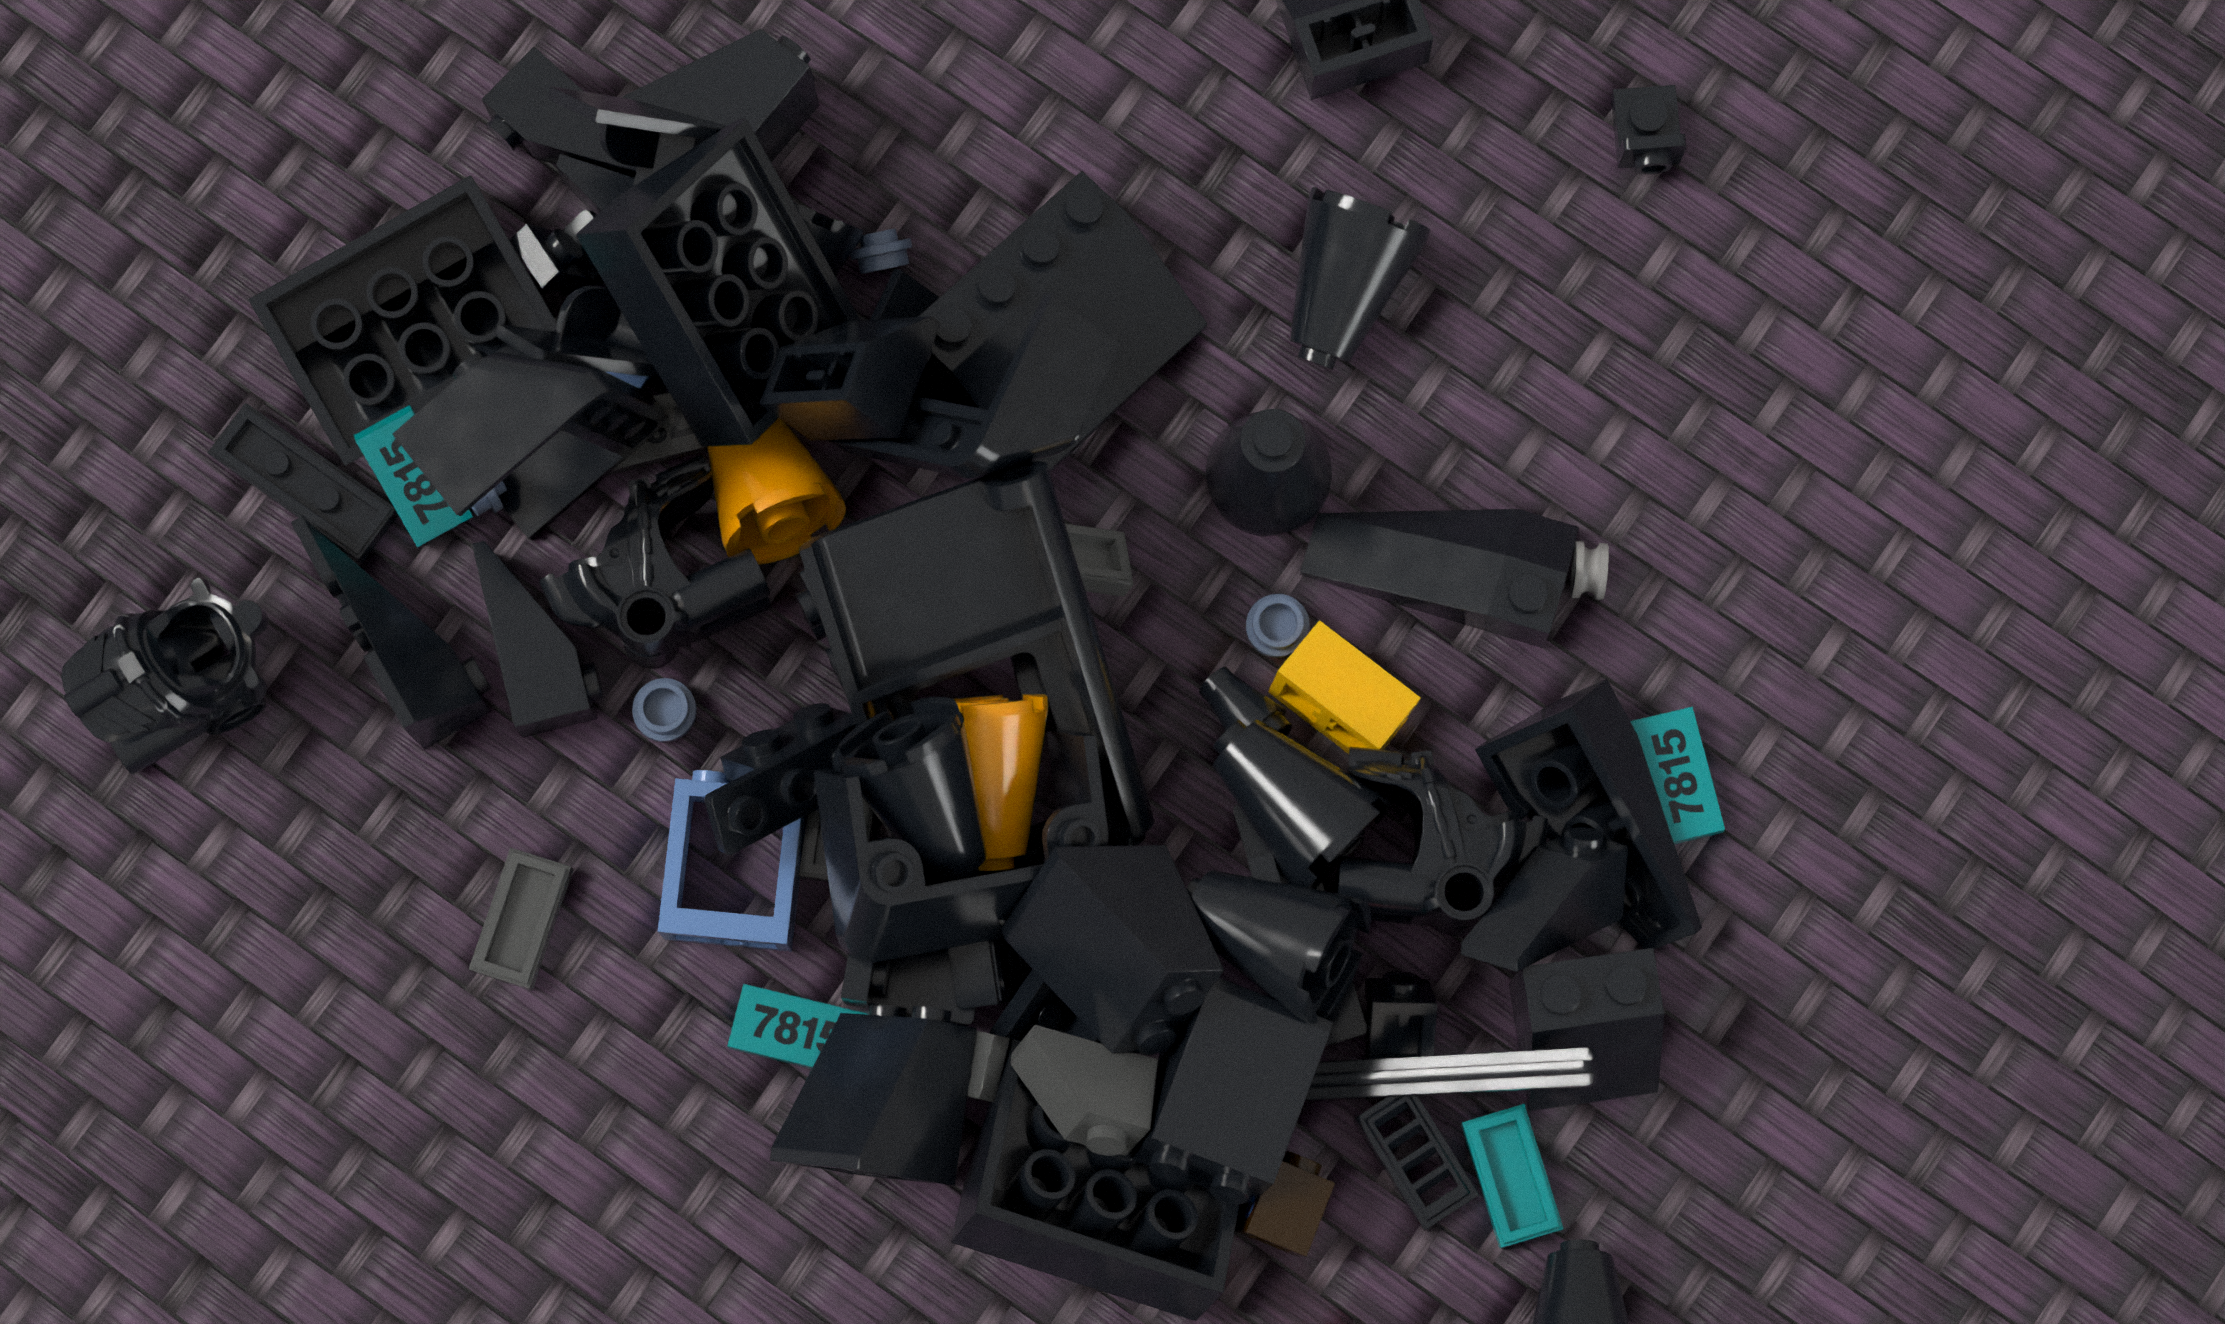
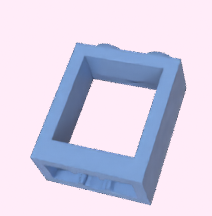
M710 770L693 771L692 780L675 778L658 933L665 940L792 952L800 883L799 869L807 815L783 827L774 917L681 908L693 803H705L704 798L706 794L731 781L726 780L725 773Z

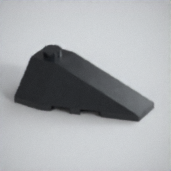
M1521 509L1318 513L1300 575L1543 648L1549 636L1561 597L1579 527Z

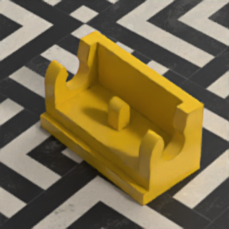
M1320 620L1277 671L1268 691L1269 694L1348 754L1350 747L1384 750L1406 723L1409 714L1421 699L1420 696Z

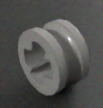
M1575 541L1570 578L1571 598H1580L1582 593L1590 592L1594 595L1595 600L1604 599L1609 563L1608 543H1599L1597 548L1589 549L1585 546L1584 541Z

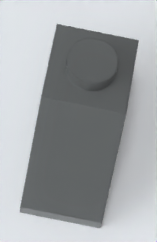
M1038 1025L1033 1026L1012 1052L1011 1066L1065 1140L1086 1145L1090 1151L1099 1155L1114 1156L1121 1154L1126 1156L1150 1130L1158 1059L1133 1052L1112 1054L1101 1043Z

